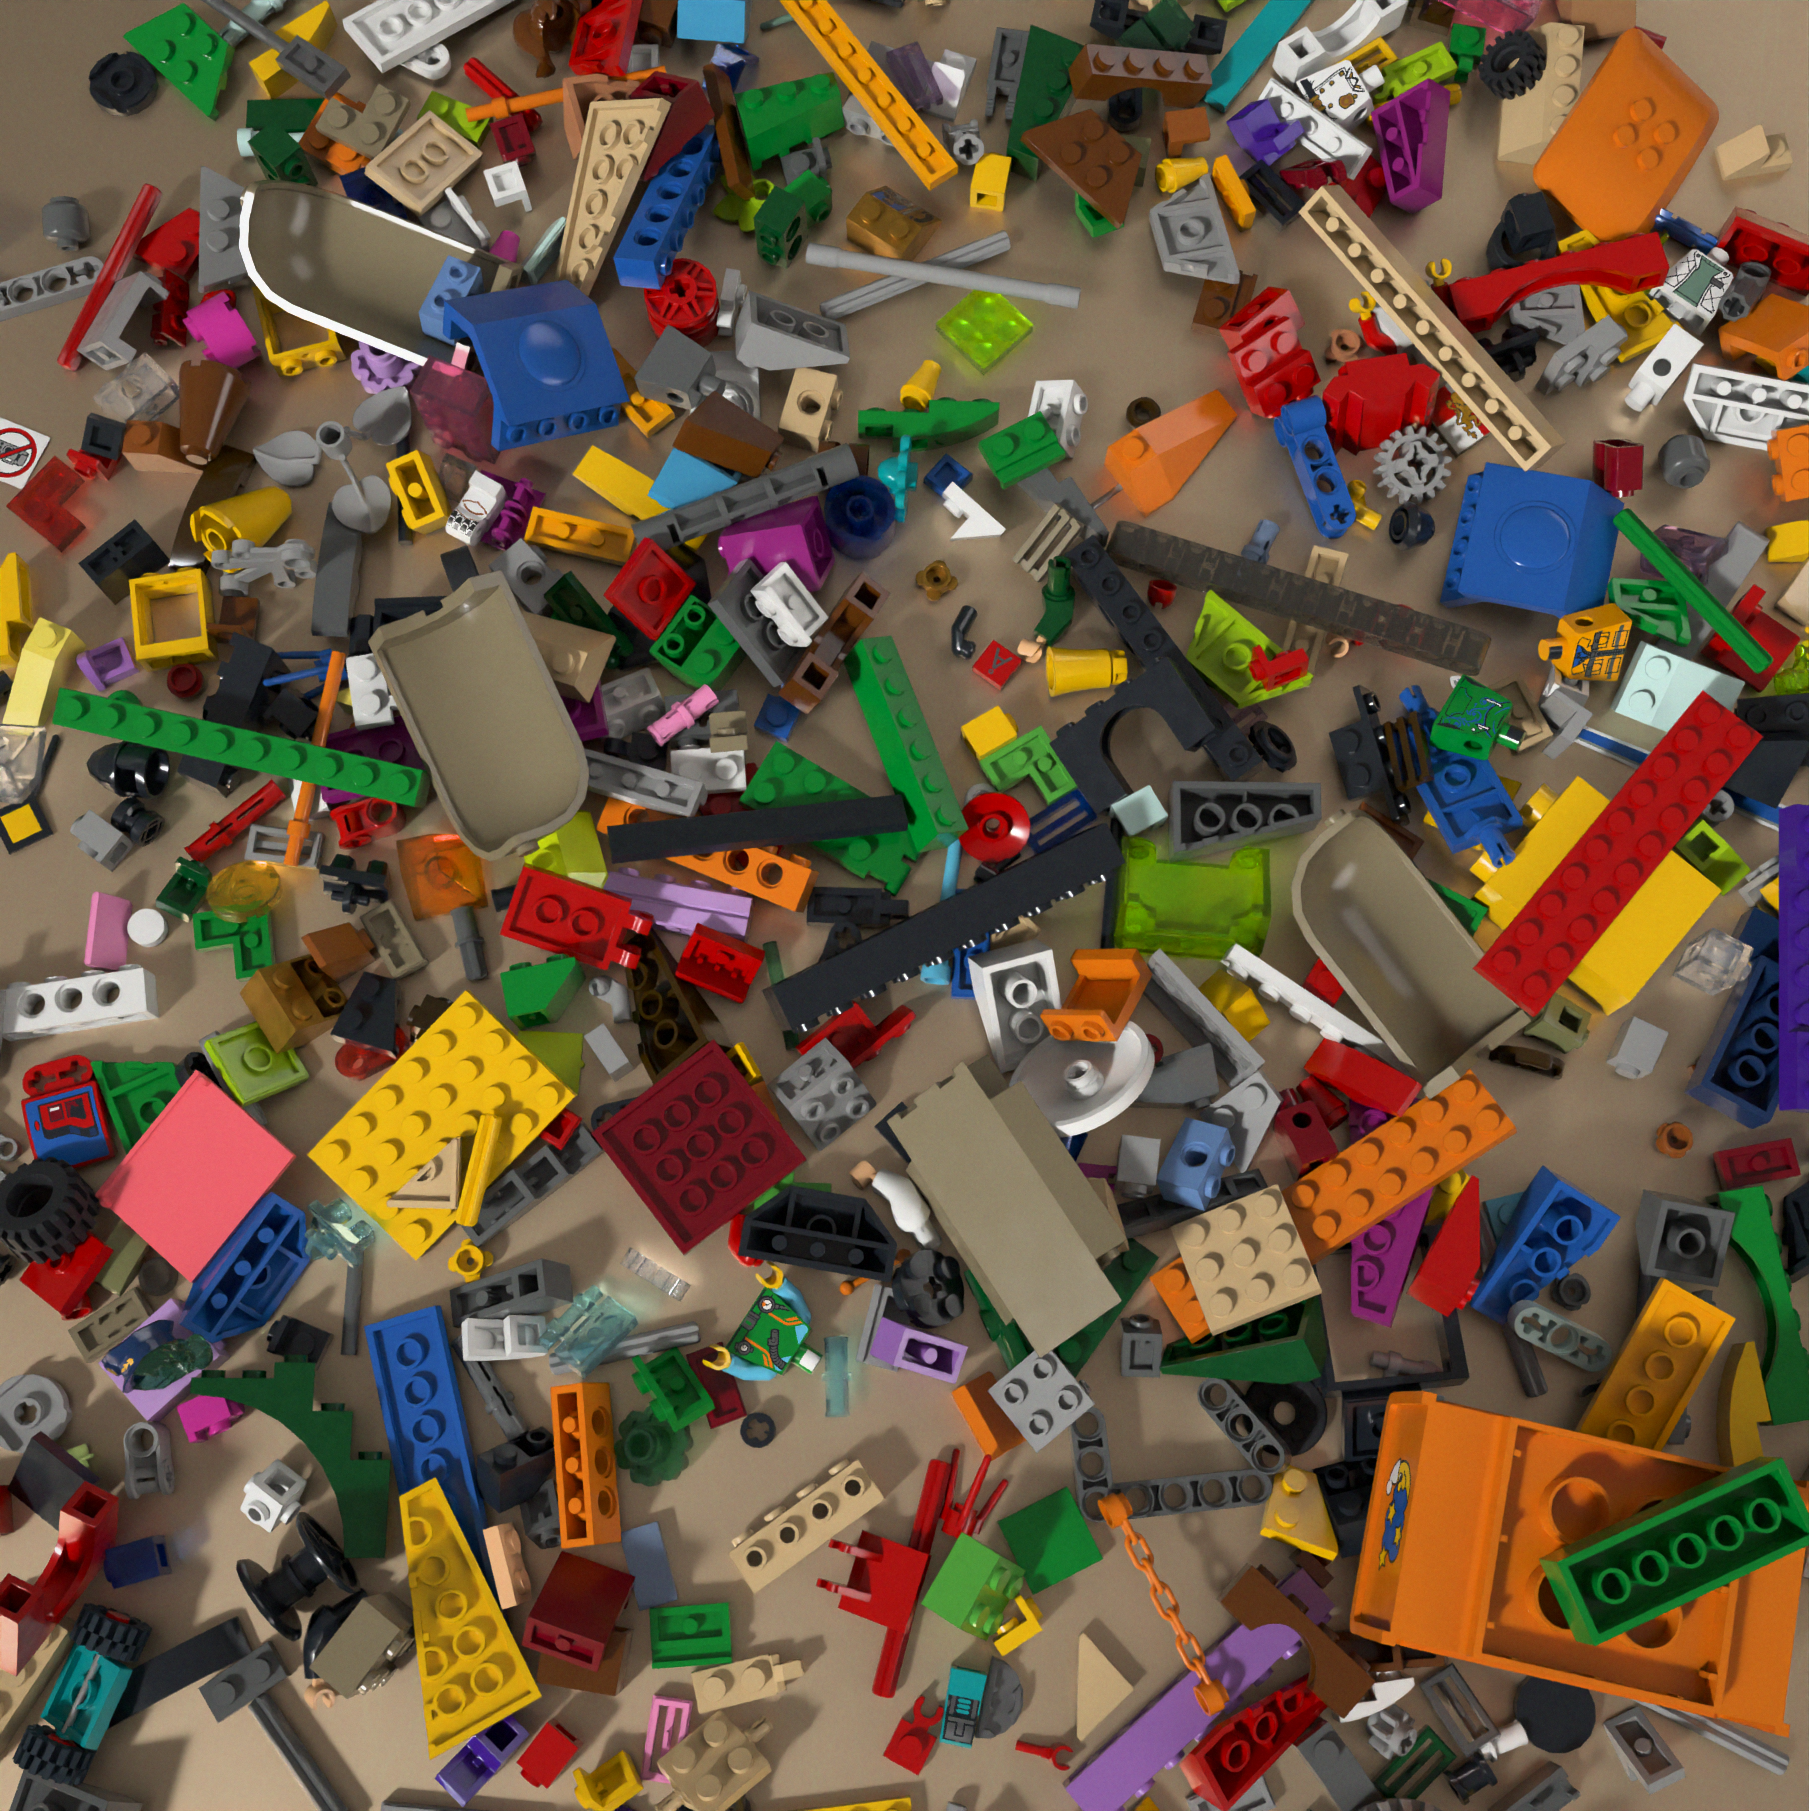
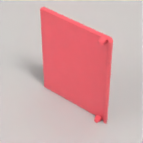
M195 1070L94 1196L100 1199L99 1203L101 1206L110 1208L190 1283H195L297 1156L209 1077Z

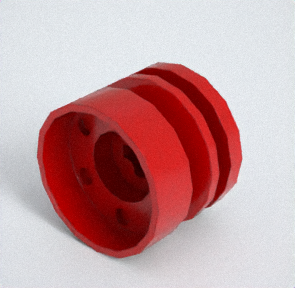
M687 258L674 259L671 274L666 276L660 290L644 288V299L651 330L658 341L667 325H670L704 348L714 340L719 331L717 318L720 304L716 281L710 270L700 262Z

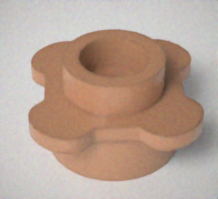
M1334 330L1330 335L1331 344L1325 349V357L1330 361L1335 359L1342 361L1344 364L1347 361L1358 360L1357 353L1364 345L1363 338L1351 330ZM1341 346H1346L1347 350H1342Z

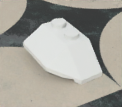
M1692 364L1683 400L1705 439L1767 451V440L1772 439V430L1809 423V384L1791 379L1783 381L1775 376L1723 366Z

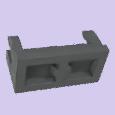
M1548 1761L1487 1810L1559 1811L1572 1800H1577L1581 1793L1566 1779L1568 1774L1562 1766Z

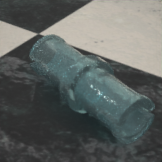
M835 1336L824 1338L825 1372L821 1373V1381L825 1382V1417L850 1416L848 1382L852 1381V1372H848V1337Z

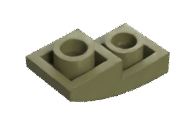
M122 1219L106 1241V1244L114 1249V1251L93 1281L118 1296L125 1292L144 1267L142 1259L151 1249V1246Z

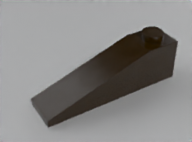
M652 926L648 936L637 933L626 944L641 948V956L636 969L625 967L628 989L633 990L636 1010L632 1012L634 1024L639 1026L641 1043L637 1044L639 1057L653 1085L713 1039L724 1053L733 1048L719 1019L692 983L675 976L678 962Z

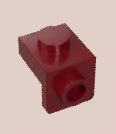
M522 113L490 123V128L504 164L516 161L520 168L532 163L531 157L536 155V149L532 143Z

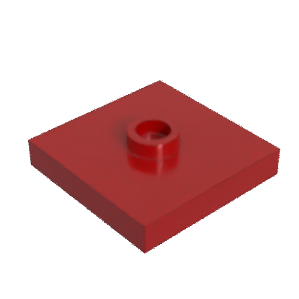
M644 537L603 596L649 639L657 641L697 583L652 539Z
M90 1231L86 1232L88 1237L84 1242L80 1241L75 1245L76 1249L71 1253L64 1252L60 1259L52 1261L49 1258L46 1263L37 1264L33 1261L19 1279L20 1282L56 1311L68 1317L114 1251V1249Z

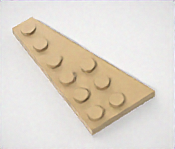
M663 98L590 102L554 282L568 280L586 296H589L672 103Z

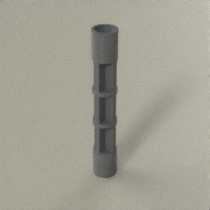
M845 443L785 468L760 475L758 478L721 492H715L711 496L636 522L631 524L638 545L646 537L652 539L665 551L684 544L688 540L723 527L726 528L733 523L759 513L776 509L780 505L855 479L859 477L858 467L849 445Z

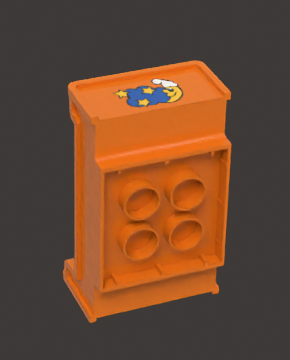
M1427 1391L1392 1392L1386 1405L1350 1613V1631L1353 1634L1390 1646L1398 1644L1408 1648L1715 1719L1718 1717L1789 1738L1790 1724L1783 1723L1806 1547L1597 1646L1577 1642L1539 1559L1734 1468L1448 1401H1438L1437 1394ZM1793 1480L1809 1512V1481Z

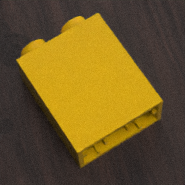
M1579 776L1560 794H1557L1543 783L1518 811L1523 819V824L1529 830L1514 848L1510 846L1516 854L1513 862L1505 865L1501 858L1500 861L1503 866L1496 868L1493 866L1485 850L1469 869L1484 882L1470 900L1488 908L1485 916L1504 931L1610 800ZM1671 850L1565 981L1607 1016L1631 1002L1722 890Z

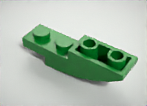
M942 397L938 400H929V413H924L917 409H905L902 412L886 411L878 407L858 410V437L863 439H890L893 442V452H900V440L903 435H911V452L944 448L972 439L998 425L1000 402H991L983 398L973 401H957L954 398Z

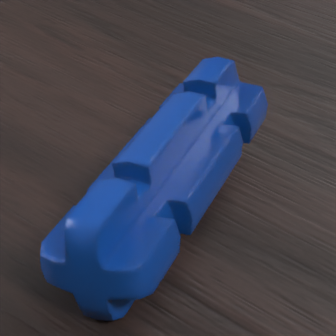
M1662 208L1660 215L1656 216L1654 228L1661 232L1664 229L1667 230L1668 236L1690 248L1692 245L1696 246V249L1706 256L1716 246L1718 242L1716 236L1708 232L1704 235L1701 233V228L1679 216L1676 219L1673 218L1672 215L1674 213Z

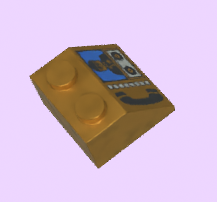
M888 186L866 192L846 217L847 239L872 255L913 261L942 224L941 219Z

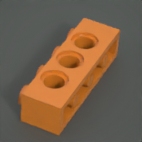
M581 1382L550 1387L561 1549L621 1542L609 1382Z

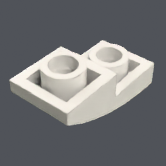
M1400 1670L1376 1672L1377 1678H1373L1376 1682L1368 1690L1369 1696L1365 1697L1364 1695L1344 1719L1332 1711L1333 1719L1339 1723H1345L1370 1716L1385 1709L1406 1695L1415 1686L1414 1678L1407 1674H1401Z

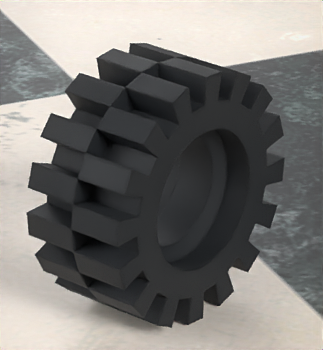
M1515 29L1514 34L1511 31L1505 32L1504 39L1500 36L1495 38L1496 44L1494 46L1489 44L1485 48L1489 53L1481 55L1480 61L1483 64L1478 65L1480 79L1495 96L1497 95L1503 100L1505 96L1508 100L1514 99L1515 93L1519 97L1524 95V88L1526 87L1531 90L1535 86L1532 81L1534 79L1539 81L1542 77L1539 70H1545L1546 68L1544 60L1547 59L1543 52L1544 50L1528 32L1524 31L1523 33L1521 30ZM1519 58L1515 66H1513L1510 70L1505 72L1508 65L1515 59Z

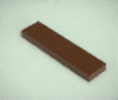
M714 62L703 66V74L710 106L715 114L713 120L728 187L746 201L755 197L756 194L730 78Z

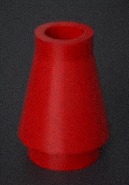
M1313 1075L1303 1080L1296 1087L1304 1102L1308 1100L1314 1101L1329 1132L1349 1117V1113L1345 1109L1347 1104L1318 1082Z

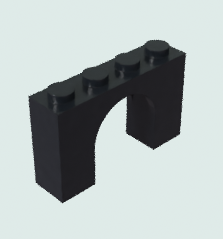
M1159 656L1151 660L1143 667V674L1135 680L1130 678L1120 683L1114 689L1115 695L1105 702L1100 700L1092 704L1085 710L1086 716L1076 724L1075 722H1070L1061 727L1056 732L1058 737L1049 743L1096 815L1108 816L1111 805L1134 793L1114 763L1110 750L1112 732L1118 721L1127 713L1140 708L1155 710L1166 721L1183 748L1194 753L1224 732L1175 659L1167 656L1162 659Z

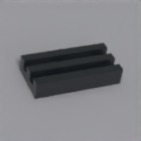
M1262 159L1239 176V179H1244L1247 183L1253 205L1279 232H1282L1288 223L1292 224L1298 215L1301 216L1299 211L1306 203ZM1258 173L1270 187H1266L1255 175ZM1277 194L1292 208L1291 211L1277 198Z

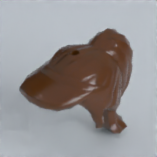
M536 0L531 9L522 11L515 17L512 29L514 40L522 51L537 59L536 78H548L555 74L556 68L549 52L557 54L558 51L565 47L569 40H571L573 46L579 18L592 9V0Z

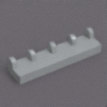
M584 748L589 767L588 791L679 818L695 817L699 805L706 803L708 792L702 782Z

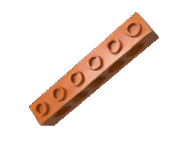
M608 797L596 830L607 834V826L637 823L638 816L644 811L649 815V822L678 819L679 817ZM776 846L714 852L709 857H706L704 854L665 858L800 913H804L819 875V871L809 868L811 860L791 853L789 859L776 854L778 850ZM745 851L749 856V863L744 870L739 871L735 865V858L740 852ZM778 864L782 869L783 875L780 882L773 885L768 879V872L772 866Z

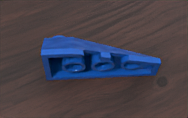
M1542 1165L1522 1194L1469 1305L1497 1323L1504 1325L1508 1322V1312L1515 1303L1521 1300L1534 1301L1539 1297V1291L1554 1279L1558 1278L1561 1280L1570 1273L1568 1268L1583 1256L1587 1255L1590 1257L1599 1250L1621 1217L1572 1182Z

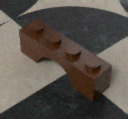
M1085 44L1068 69L1074 98L1106 101L1122 91L1147 87L1161 92L1164 106L1194 108L1213 85L1207 57L1202 54Z
M861 572L846 588L829 614V618L823 623L813 638L812 643L808 646L777 694L807 715L822 701L838 676V670L844 659L874 620L891 593Z
M1246 1563L1215 1600L1244 1628L1250 1631L1268 1624H1282L1289 1626L1297 1632L1304 1641L1310 1657V1672L1306 1686L1336 1715L1344 1719L1376 1682L1367 1674L1371 1666L1353 1650L1347 1655L1336 1644L1340 1637L1324 1622L1321 1621L1316 1626L1305 1615L1310 1609L1293 1593H1290L1287 1597L1275 1587L1279 1580L1266 1567L1260 1564L1255 1568L1253 1565Z

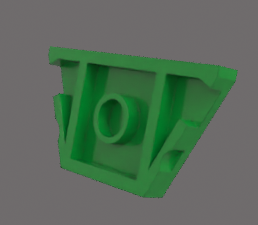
M185 3L125 33L124 39L207 117L214 121L217 120L220 111L215 108L220 90L225 91L228 80L227 71L232 64L235 48Z
M91 1062L92 1069L126 1155L181 1089L175 1075L177 1064L174 1062Z

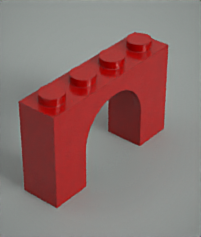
M84 1481L60 1510L59 1536L56 1547L47 1566L35 1584L31 1585L10 1573L0 1582V1669L17 1677L113 1555L116 1549L119 1497Z

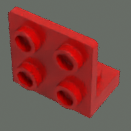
M1753 584L1729 613L1773 658L1772 664L1763 672L1755 673L1716 631L1700 653L1737 679L1745 681V684L1756 692L1761 693L1799 643L1800 637L1761 611L1763 607L1758 603L1766 591Z

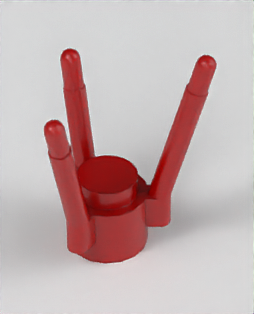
M955 1448L952 1452L951 1472L946 1488L944 1506L939 1518L945 1520L941 1531L958 1539L961 1532L970 1537L973 1536V1533H980L984 1521L1009 1483L1006 1479L1000 1482L976 1517L978 1510L974 1509L973 1505L992 1460L991 1455L987 1454L984 1456L965 1504L956 1502L954 1508H952L960 1450Z

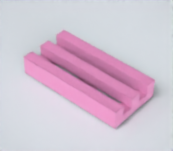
M658 1694L653 1695L640 1779L671 1784L659 1768L658 1772L650 1771L661 1705L668 1706L660 1754L661 1758L670 1751L676 1708L683 1709L678 1743L688 1736L694 1700L679 1699L672 1696L666 1697Z

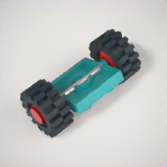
M85 1603L69 1635L70 1639L75 1642L40 1716L53 1725L55 1729L48 1725L40 1726L33 1724V1726H27L13 1757V1762L19 1764L18 1767L23 1770H29L28 1773L32 1775L38 1774L42 1776V1779H52L55 1783L59 1784L64 1782L67 1785L73 1786L74 1784L81 1785L133 1672V1670L119 1662L118 1659L133 1663L138 1661L150 1636L152 1627H149L147 1623L141 1622L136 1617H130L129 1614L125 1612L120 1613L113 1608L108 1609L103 1605L98 1604L97 1606L93 1603Z

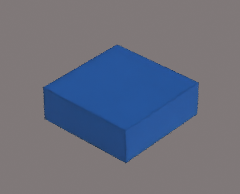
M946 453L927 473L923 483L945 499L942 494L952 481L963 490L973 479V474Z

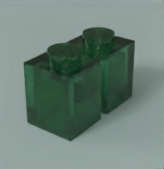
M1160 0L1142 17L1163 45L1159 43L1142 19L1136 21L1114 43L1117 47L1168 51L1173 47L1175 51H1178L1192 39L1189 32L1196 26L1176 0Z

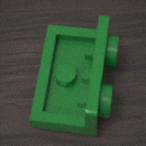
M677 1346L644 1364L639 1355L631 1358L637 1371L631 1375L636 1387L642 1396L646 1393L650 1394L653 1400L649 1402V1405L659 1423L666 1420L674 1433L715 1409L711 1397Z

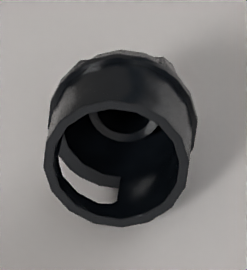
M124 740L119 743L105 745L94 751L86 763L91 777L108 791L123 798L134 796L145 799H158L164 793L170 775V761L166 750Z

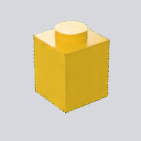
M990 152L984 153L975 164L971 183V207L1003 212L1010 180L1012 157Z
M999 705L961 726L960 738L979 766V761L1015 741L1019 728L1010 713L1004 714Z

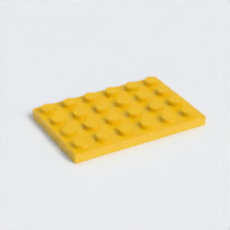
M465 990L307 1155L417 1261L455 1222L458 1209L387 1207V1201L457 1136L462 1137V1194L480 1117L484 1113H491L502 1117V1124L486 1185L487 1189L564 1110L577 1094L470 990Z

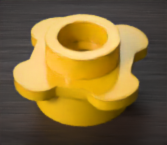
M468 1238L461 1242V1247L455 1252L454 1256L449 1258L448 1268L452 1272H458L463 1275L466 1283H471L481 1279L480 1274L486 1267L493 1264L494 1257L491 1252L483 1251L476 1247L473 1241ZM469 1258L474 1259V1263L472 1265H468L467 1260Z

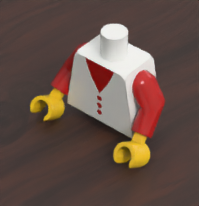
M1442 258L1440 262L1442 266L1441 272L1437 274L1435 262L1430 261L1425 267V272L1429 278L1433 279V284L1430 285L1428 280L1425 283L1449 309L1448 283L1444 282V278L1448 277L1451 273V262L1446 258ZM1368 291L1361 292V297L1364 301L1363 307L1358 298H1352L1349 301L1350 310L1354 313H1360L1358 322L1365 342L1370 348L1385 356L1407 353L1408 359L1415 357L1418 364L1424 363L1430 368L1433 367L1382 307L1376 303V300Z

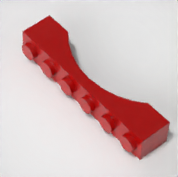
M1658 232L1649 234L1636 233L1625 240L1613 243L1601 242L1590 249L1578 252L1566 251L1557 257L1547 260L1535 259L1519 267L1511 269L1499 268L1491 271L1488 275L1458 279L1448 286L1449 310L1470 334L1492 329L1501 316L1515 304L1544 290L1566 285H1596L1612 288L1626 294H1633L1663 286L1670 267Z

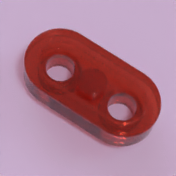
M396 1028V1042L399 1047L397 1059L345 1044L338 1050L335 1056V1066L339 1073L347 1080L354 1082L362 1081L395 1064L409 1049V1038L401 1028ZM363 1059L362 1065L354 1069L353 1064L355 1061Z

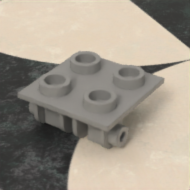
M1034 1350L987 1390L1036 1453L1096 1404L1088 1395L1092 1392L1089 1385L1082 1379L1078 1382L1053 1350L1041 1358Z

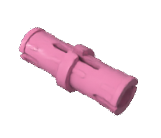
M704 684L681 703L677 701L671 705L672 709L659 720L649 725L647 730L659 746H663L684 728L690 729L694 726V721L707 710L717 705L719 700L711 688Z

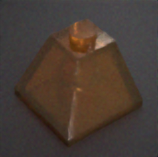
M432 833L396 841L401 877L415 921L451 915V910L463 906H473L474 910L489 907L481 859L470 850L460 839L459 835Z

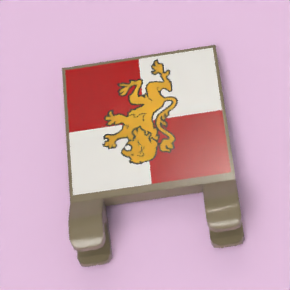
M1446 381L1438 386L1431 427L1439 434L1438 436L1444 444H1447V448L1454 457L1457 458L1492 433Z

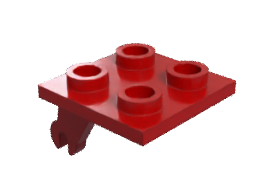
M864 1530L861 1532L858 1545L830 1539L828 1547L855 1555L854 1564L847 1585L818 1578L816 1587L841 1594L838 1605L839 1609L903 1634H908L932 1555Z

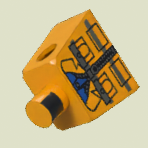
M1615 603L1564 615L1559 620L1556 637L1540 640L1538 646L1539 656L1543 661L1551 660L1553 665L1569 679L1617 681L1632 620Z

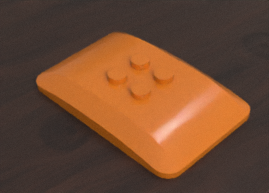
M1636 28L1628 29L1619 36L1533 168L1534 182L1582 230H1589L1600 243H1613L1625 240L1636 233L1648 234L1656 223V216L1660 215L1662 208L1666 209L1711 137L1719 121L1718 107L1643 31Z

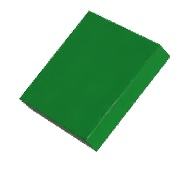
M1067 1486L997 1521L1017 1564L1026 1570L1023 1576L1032 1595L1103 1559Z

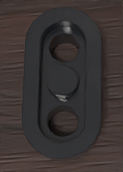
M1142 87L1122 91L1107 99L1108 121L1112 127L1119 131H1130L1139 125L1143 110ZM1121 114H1126V115H1128L1129 117L1124 118V117H1121V116H1119V115H1121Z

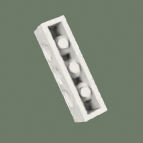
M129 964L120 966L118 972L105 973L102 970H90L81 973L80 978L68 979L65 976H52L45 978L42 984L31 985L29 982L10 983L7 985V989L1 990L6 991L2 1038L9 1041H18L159 1018L155 975L142 968L141 965ZM119 987V997L114 1002L108 1003L110 991ZM82 993L81 1004L71 1009L73 997ZM44 999V1009L39 1014L34 1015L36 1003Z

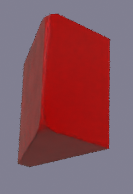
M564 1108L538 1137L562 1151L583 1119L567 1108Z

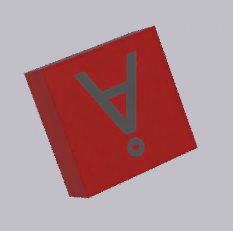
M993 639L972 666V671L1001 691L1021 666L1022 659Z

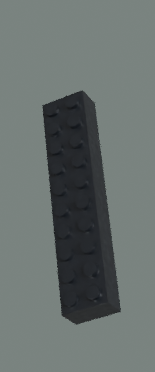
M1107 823L1099 824L763 989L762 992L781 1031L792 1030L794 1034L805 1032L820 1024L817 1017L825 1013L827 1017L839 1015L854 1007L851 1000L857 997L860 1000L870 999L888 990L886 982L892 980L895 984L911 979L921 973L918 966L924 963L926 967L935 966L955 956L952 949L958 947L959 951L965 948L970 949L988 940L985 935L986 932L990 931L991 934L999 931L1000 933L1021 923L1018 916L1022 915L1023 918H1027L1031 915H1038L1053 907L1050 900L1054 899L1055 902L1063 899L1067 900L1084 892V883L1087 886H1091L1116 876L1118 873L1115 868L1126 862Z

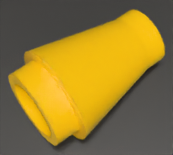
M1203 156L1196 158L1163 159L1162 163L1157 164L1155 167V180L1158 188L1162 192L1168 191L1169 193H1174L1196 181L1204 174H1208V165Z
M932 360L923 361L921 367L902 386L900 402L906 409H917L924 412L925 409L929 408V400L934 398L938 378L942 372L938 363Z

